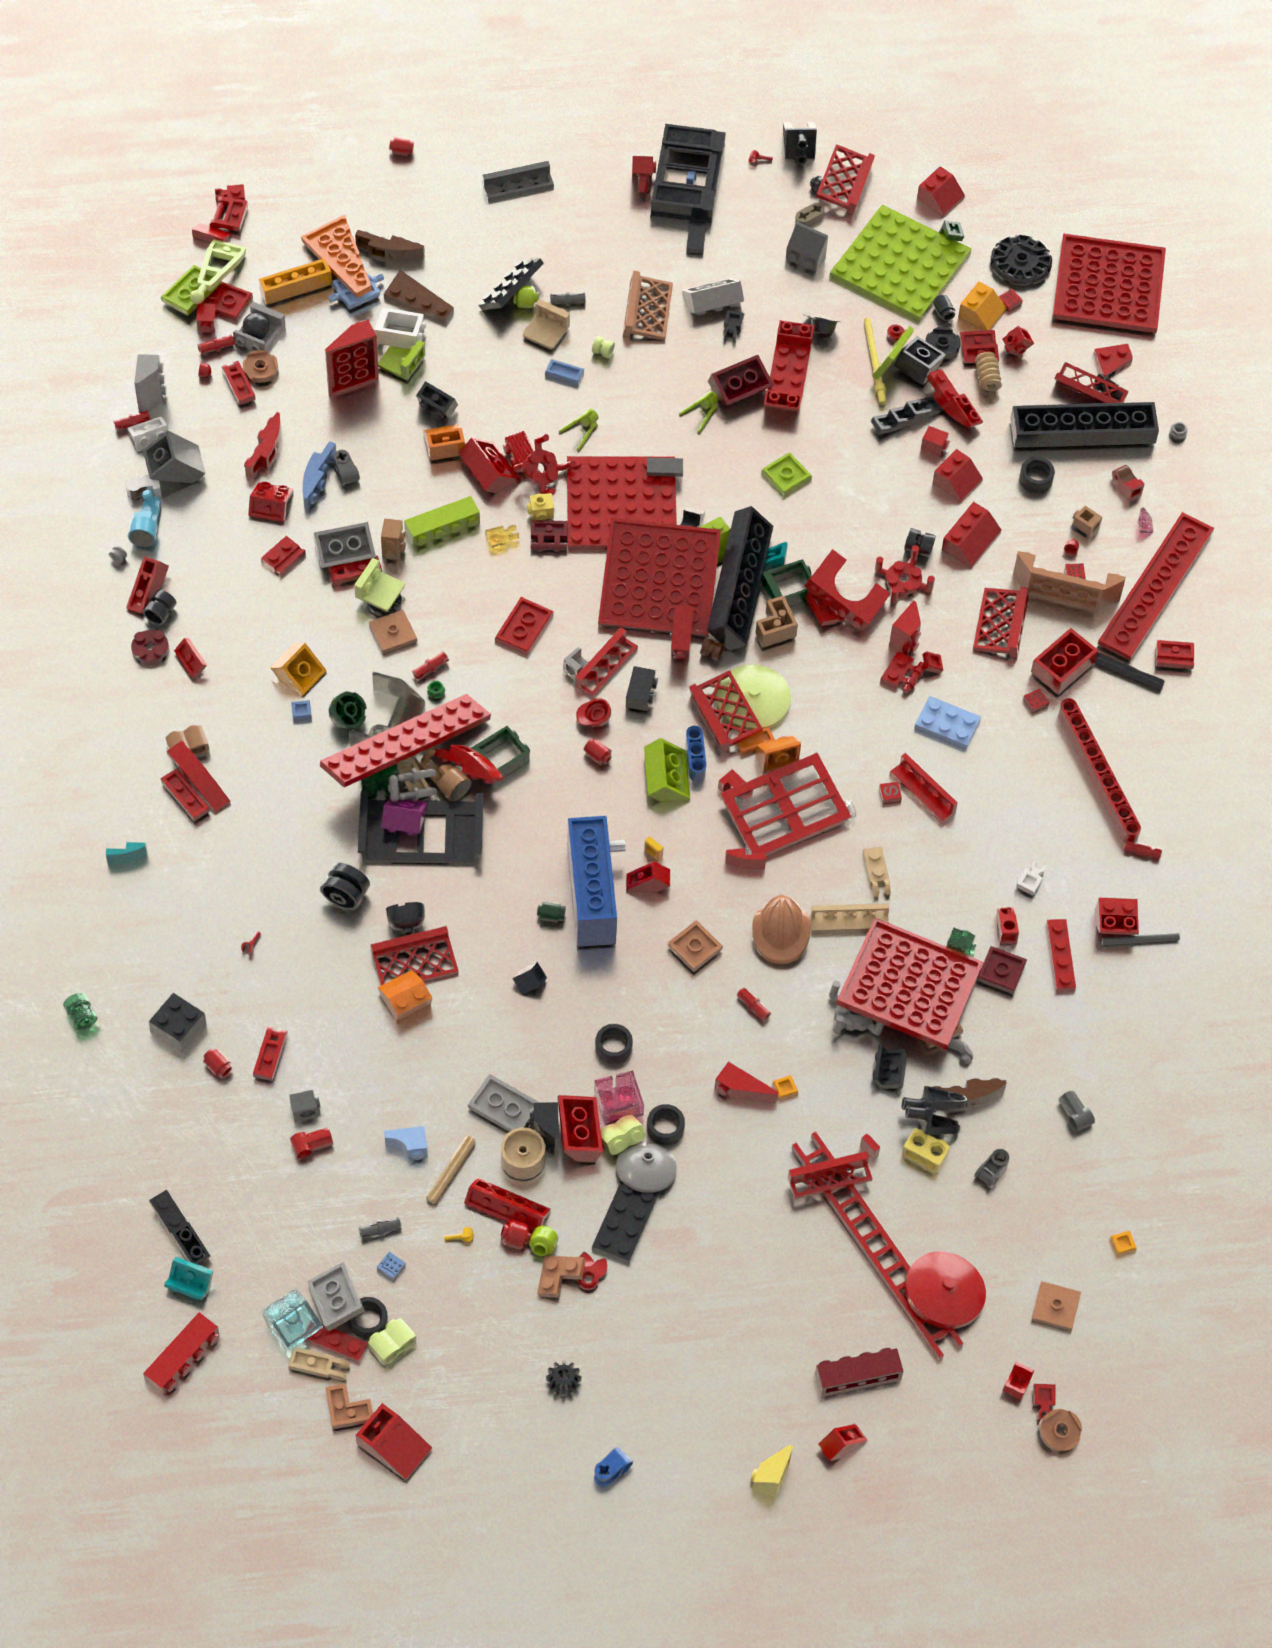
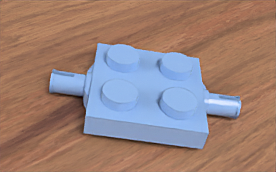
M382 273L374 277L367 274L372 291L358 298L339 279L332 281V284L337 293L328 296L330 303L341 299L350 310L379 297L380 291L375 283L384 280V276Z

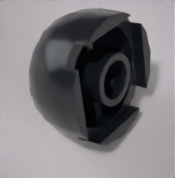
M407 902L402 906H398V904L391 905L386 908L388 923L396 931H402L403 935L413 934L414 930L420 928L425 920V907L421 902Z

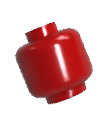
M510 1220L508 1223H504L500 1239H503L505 1246L522 1249L525 1244L529 1245L532 1233L529 1232V1227L526 1223Z

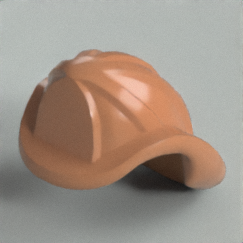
M786 895L772 898L753 917L752 935L757 951L765 960L776 964L791 963L804 953L811 934V920L808 913L801 910L798 903Z

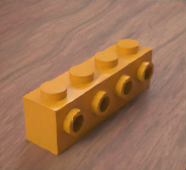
M325 258L259 278L260 293L266 305L332 285L331 270Z

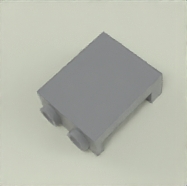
M253 302L250 306V312H257L266 316L270 324L269 331H267L263 339H257L243 333L241 327L239 331H233V338L235 343L241 347H246L252 351H268L285 327V315Z

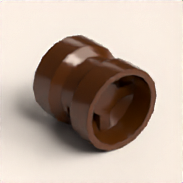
M706 637L700 654L711 656L713 660L718 661L723 653L725 644L721 642L715 643L713 639Z

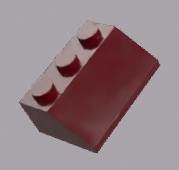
M758 354L712 373L707 381L712 391L718 396V399L726 406L774 386Z

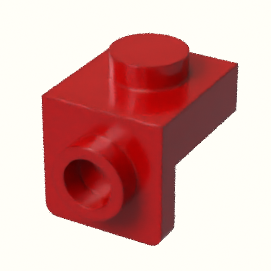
M1015 1362L1002 1391L1021 1400L1029 1386L1034 1370Z

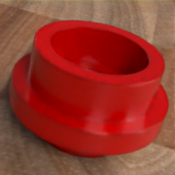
M894 324L888 327L887 335L892 341H897L905 330L902 326Z

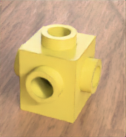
M551 493L530 496V503H527V513L531 514L532 520L554 519V505Z

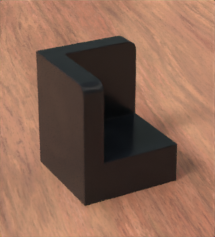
M535 962L520 969L512 979L520 992L525 994L540 987L547 979V976L539 963Z

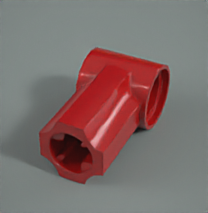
M328 1127L308 1134L306 1132H299L290 1137L295 1155L299 1159L310 1156L315 1150L333 1145Z

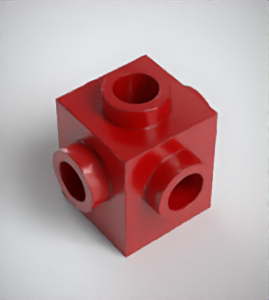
M1016 326L1002 338L1005 350L1009 354L1016 356L1024 354L1034 344L1028 330L1020 326Z

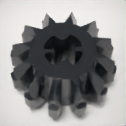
M563 1360L562 1365L555 1362L554 1368H548L549 1374L546 1375V1381L549 1382V1389L554 1388L553 1393L555 1395L560 1391L564 1397L567 1391L572 1395L574 1393L573 1389H579L580 1384L578 1382L581 1381L582 1376L578 1375L580 1369L574 1368L573 1362L566 1365V1361ZM563 1376L567 1377V1380L565 1378L564 1380H560V1377H562L563 1379Z

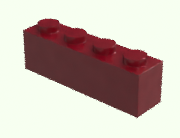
M883 1348L876 1353L864 1352L852 1358L851 1356H844L833 1362L825 1360L816 1365L815 1369L821 1396L902 1379L904 1372L897 1348Z

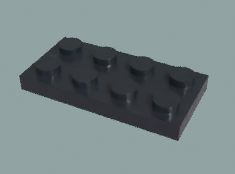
M530 258L524 261H517L514 264V268L505 273L504 278L492 287L493 290L482 297V301L478 304L480 309L502 308L544 264L542 259Z
M621 1181L594 1240L592 1250L630 1264L660 1196V1191L651 1193L636 1191Z

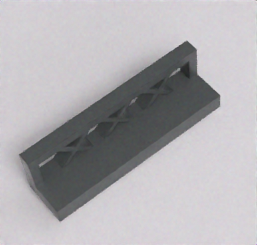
M549 161L482 175V186L488 201L554 187ZM543 178L548 179L547 183H541L538 181ZM525 182H529L532 185L529 187H525L522 184ZM507 186L515 187L514 190H507L505 188ZM496 189L499 192L490 195L489 190Z

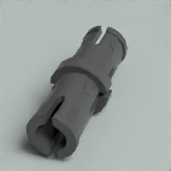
M585 292L550 293V303L552 305L566 304V306H570V304H586Z
M398 1216L383 1221L376 1220V1223L358 1227L362 1240L377 1235L384 1236V1233L402 1229Z

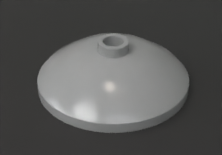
M643 1141L628 1146L619 1153L616 1161V1171L621 1181L636 1191L646 1193L657 1192L668 1187L673 1182L677 1170L673 1155L663 1146L653 1142Z

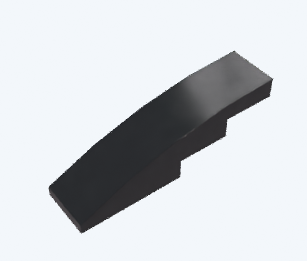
M934 397L907 401L905 406L890 409L888 414L874 416L871 423L880 435L926 420L942 412L943 408Z

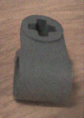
M342 449L334 453L335 462L333 466L341 485L344 486L359 481V471L348 451Z
M1004 1149L993 1151L988 1159L977 1169L974 1177L983 1180L991 1189L1007 1169L1009 1153ZM1000 1158L1004 1163H998L995 1159Z

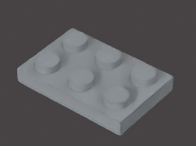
M489 1074L469 1102L468 1108L510 1132L520 1127L526 1128L530 1122V1110H534V1103L539 1102Z
M344 1262L307 1281L324 1326L328 1331L365 1312L349 1270Z

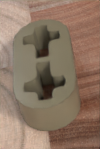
M813 203L801 209L795 215V224L799 222L809 226L824 217L825 207L820 203Z

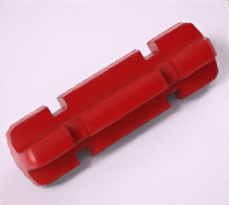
M1127 840L1124 846V850L1127 852L1134 851L1135 854L1142 856H1152L1154 859L1161 858V848L1155 847L1153 849L1152 846L1141 843L1134 844L1130 840Z

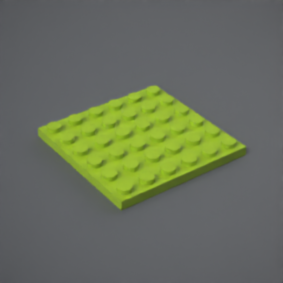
M882 204L832 268L829 276L920 321L932 306L935 298L941 294L971 254L972 248L958 241L947 240L944 234H940L938 231Z

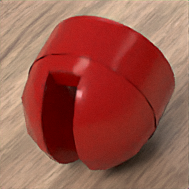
M200 363L198 377L210 376L212 373L210 365Z
M1075 539L1067 540L1064 545V551L1069 555L1077 554L1079 542Z

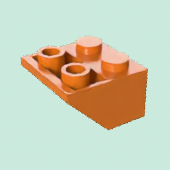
M459 424L423 430L430 461L460 456L458 452L464 447L465 439L462 427Z

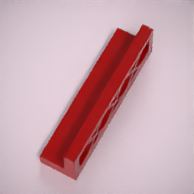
M1064 362L1060 372H1057L1054 377L1056 382L1101 403H1124L1129 393L1128 390L1067 362ZM1067 367L1074 370L1075 377L1069 378L1063 375ZM1087 376L1090 378L1091 384L1084 385L1080 383L1079 378ZM1103 383L1106 385L1107 391L1101 393L1095 389V385ZM1118 390L1123 395L1120 401L1112 398L1110 393Z
M620 627L575 676L576 688L594 698L636 652L638 645L626 638V630ZM623 644L631 648L628 652H620V647ZM619 657L617 664L609 665L608 660L610 658ZM599 670L608 671V674L604 677L597 676ZM596 682L595 689L591 691L585 687L587 683Z
M906 753L901 755L900 764L890 771V776L942 825L956 814L958 802Z
M867 1151L790 1169L788 1181L794 1200L872 1181ZM864 1168L866 1176L859 1178L853 1175L855 1169ZM839 1173L847 1176L844 1182H838L833 1178ZM818 1178L828 1181L826 1186L823 1187L815 1185L814 1182ZM802 1182L808 1185L806 1191L797 1192L795 1184Z
M478 1177L469 1186L464 1204L503 1221L515 1220L526 1223L531 1233L538 1226L543 1225L545 1218L551 1211L546 1206Z

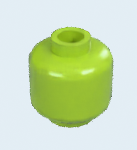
M522 286L514 294V304L520 309H532L538 301V292H535L533 286Z
M538 1226L531 1236L529 1246L536 1255L549 1256L554 1252L558 1243V1234L549 1226Z

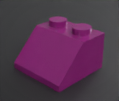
M389 797L384 805L381 828H385L388 832L404 831L407 835L419 834L423 827L428 802H414L411 799H399L397 802H392Z

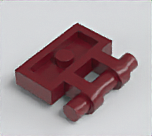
M531 520V539H538V542H531L530 549L538 551L554 550V552L567 550V543H560V540H567L568 521ZM543 540H554V543H546Z

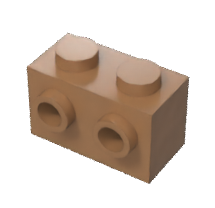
M384 518L381 532L382 557L400 559L401 552L404 553L406 548L403 521Z

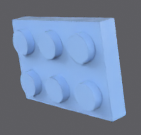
M929 696L914 728L967 749L981 721V716Z

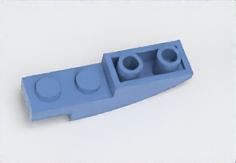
M331 441L328 442L321 454L314 451L306 466L302 487L305 509H308L311 504L315 503L320 490L323 491L326 486L325 474L330 463L334 462V453L336 452V444Z

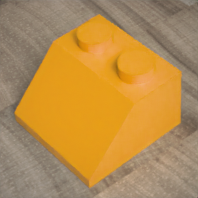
M978 281L960 303L958 317L982 330H991L1006 311V307L993 288Z
M305 642L293 643L270 667L283 684L300 695H304L327 671Z

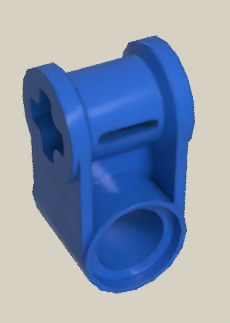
M619 1447L614 1448L595 1466L594 1482L599 1487H608L631 1468L633 1461Z

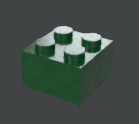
M397 763L360 780V791H368L369 799L381 795H390L388 790L390 785L389 778L391 775H399Z

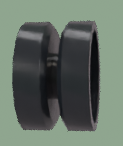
M334 863L328 872V877L324 879L320 886V892L334 905L346 910H356L362 901V896L366 894L370 887V881L357 868L345 863Z

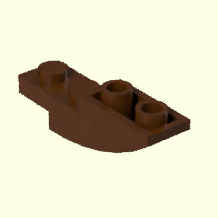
M359 229L355 233L356 246L368 249L369 256L390 261H417L425 258V246L420 243L394 235L388 240Z
M974 1078L966 1080L965 1088L961 1086H952L950 1088L933 1087L964 1095L967 1098L965 1108L962 1109H968L987 1103L1004 1093L1007 1082L999 1078H992L990 1080ZM946 1109V1111L961 1110V1109Z

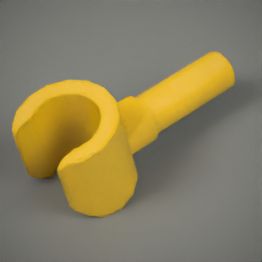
M464 1227L462 1234L446 1235L444 1239L445 1241L458 1239L468 1243L472 1241L474 1232H472V1228Z

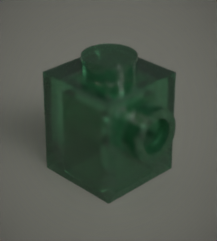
M953 928L946 947L968 956L969 954L973 955L977 946L974 943L976 935L967 930Z

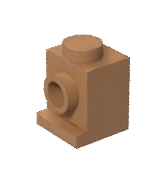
M1085 505L1081 510L1078 509L1074 513L1072 525L1087 534L1086 537L1090 538L1100 528L1102 516Z

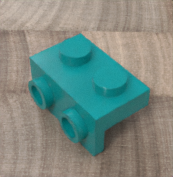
M175 1257L172 1261L169 1278L165 1281L164 1287L173 1292L187 1295L192 1299L202 1300L209 1292L214 1271Z

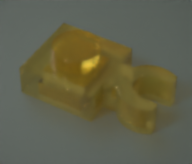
M503 525L485 530L490 548L508 544V539H519V532L511 533L516 531V525H510L505 530Z

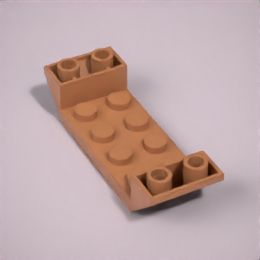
M1017 552L1013 575L1022 587L1028 588L1029 594L1097 611L1120 601L1126 580L1124 576L1108 573L1106 583L1102 584L1097 581H1089L1080 577L1033 567L1036 555L1029 552Z

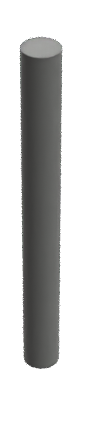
M1178 932L1102 937V945L1180 940V934Z

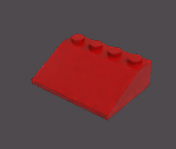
M368 319L352 324L325 349L329 396L379 379L377 336Z

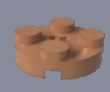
M255 350L250 352L248 357L243 360V371L251 383H263L274 380L278 372V360L275 355L268 354V351ZM259 364L264 366L263 368H257Z
M1055 1409L1048 1412L1040 1422V1436L1044 1444L1052 1451H1068L1079 1443L1082 1424L1073 1412ZM1057 1425L1065 1427L1063 1431L1064 1436L1057 1433Z

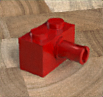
M633 156L632 177H639L638 193H649V178H652L653 173H656V161H653V156Z

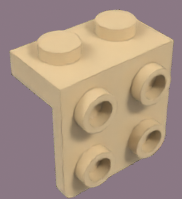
M539 299L536 303V315L524 330L523 337L548 349H554L570 327V313Z

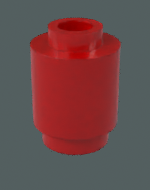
M394 137L393 140H390L389 150H392V154L413 155L414 141Z
M591 738L583 748L586 755L599 765L607 764L612 758V750L597 739Z
M210 1049L204 1054L203 1063L215 1076L224 1078L232 1070L231 1062L218 1049Z

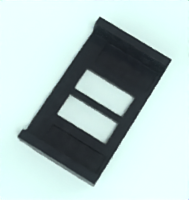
M665 123L651 200L650 218L686 223L699 222L712 226L713 208L723 148L725 147L726 132ZM669 151L709 155L708 168L667 163ZM666 169L707 174L705 186L664 181Z
M361 791L358 853H362V863L410 862L478 865V855H482L484 793H476V802L424 801L428 802L426 814L446 815L445 853L424 852L425 818L422 830L418 834V852H397V832H388L385 828H381L383 809L387 800H369L368 791Z

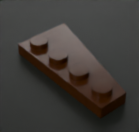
M399 270L383 294L384 299L445 324L454 312L452 305L402 270Z

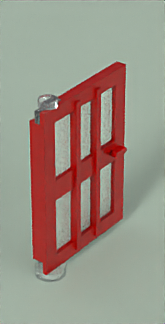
M818 752L720 793V797L746 845V854L765 853L766 856L771 855L856 817L853 803L849 799L843 801Z

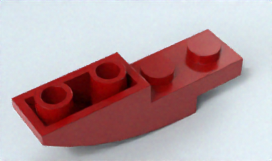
M942 369L930 372L926 376L935 389L932 396L953 419L969 428L983 423V420L965 393L958 394Z
M279 412L270 417L265 428L259 431L257 435L259 445L256 446L253 455L247 458L244 463L246 476L251 479L261 466L268 469L277 454L281 441V419Z
M451 745L450 749L435 748L434 756L440 757V761L455 762L456 766L462 767L461 772L469 774V778L484 779L483 782L488 784H494L495 781H503V776L486 757L469 747Z

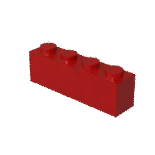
M198 1312L144 1371V1380L163 1396L168 1391L171 1392L177 1385L178 1379L181 1376L187 1375L191 1365L203 1357L207 1347L216 1343L219 1338L218 1326Z

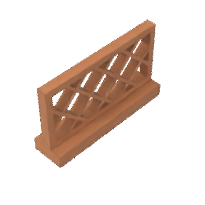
M633 270L629 284L622 336L629 337L630 334L665 341L673 287L672 282L640 276V271ZM641 283H648L651 287L645 289ZM659 287H667L668 291L662 293ZM654 290L659 296L653 298L649 292ZM645 295L649 301L643 303L640 297ZM662 299L666 305L660 307L656 301ZM653 304L657 310L651 312L647 306ZM643 309L647 315L641 317L638 313L639 310ZM661 313L664 319L659 321L654 315ZM651 318L655 323L649 326L645 320ZM642 323L645 329H636L635 326ZM658 326L662 334L655 333L653 329Z

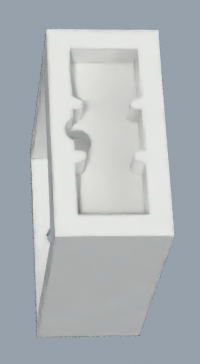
M382 308L375 327L377 344L410 349L413 345L415 346L418 340L422 341L423 333L426 330V322H424V314ZM388 324L414 328V331L410 333L387 329Z

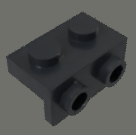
M883 1045L878 1046V1052L875 1053L876 1067L873 1070L872 1076L880 1089L903 1088L908 1054L906 1049L886 1050Z

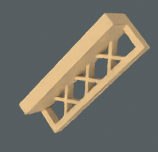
M889 903L811 906V934L868 932L874 918L889 923Z

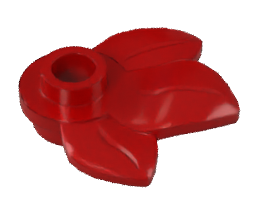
M584 1251L579 1256L585 1259L582 1280H573L578 1281L581 1288L592 1290L598 1285L599 1279L606 1274L607 1260L602 1258L594 1262L592 1257ZM589 1278L592 1282L586 1283L585 1279Z

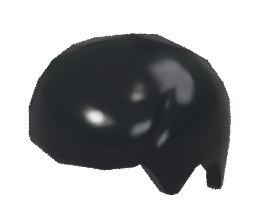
M257 312L248 314L244 318L242 331L257 339H263L267 331H269V320L266 316Z

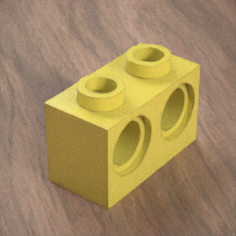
M914 1128L903 1146L902 1155L937 1174L948 1157L951 1146L941 1139L924 1134L923 1130ZM919 1142L922 1146H916L914 1143ZM932 1152H938L940 1155L935 1156Z

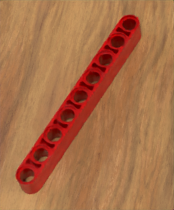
M1065 698L1060 705L1059 719L1121 839L1125 843L1127 840L1136 843L1141 831V825L1077 702L1072 698Z

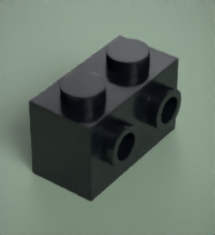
M427 381L424 382L416 394L419 405L426 410L430 408L441 419L445 417L449 420L458 406L454 397Z
M637 666L633 667L626 694L625 707L648 711L649 704H653L655 694L652 691L657 688L658 678H655L656 670Z

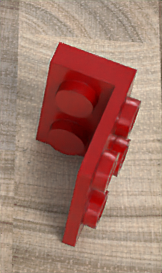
M265 481L259 482L250 494L248 516L284 522L287 501L293 494L294 489L289 488L287 485L277 486Z

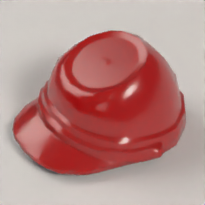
M594 698L582 704L576 711L578 723L584 726L602 727L608 723L611 717L610 704L602 698Z

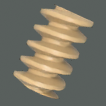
M992 352L979 354L975 359L980 388L988 392L1000 389L1002 382L995 354Z

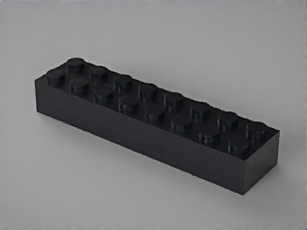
M1155 402L1021 405L1012 407L1010 417L1014 448L1156 444L1159 434Z
M752 506L734 512L707 627V632L719 642L725 644L729 651L747 646L763 576L762 573L764 572L774 527Z

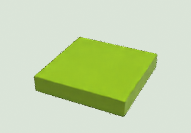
M790 452L761 470V473L783 497L812 479V475Z

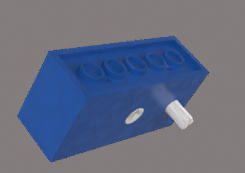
M607 816L568 818L567 849L577 947L616 944L617 910L610 852L626 851L625 840L609 841Z

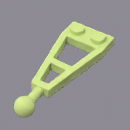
M213 239L206 251L197 281V288L199 289L194 290L190 295V299L194 304L202 303L204 301V292L206 290L211 291L240 264L246 254V247ZM212 256L230 261L222 269L209 266ZM206 275L214 276L209 282L205 281Z

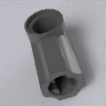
M1068 1091L1059 1097L1058 1101L1066 1111L1069 1123L1075 1132L1095 1123L1093 1113L1089 1108L1084 1107L1074 1091Z

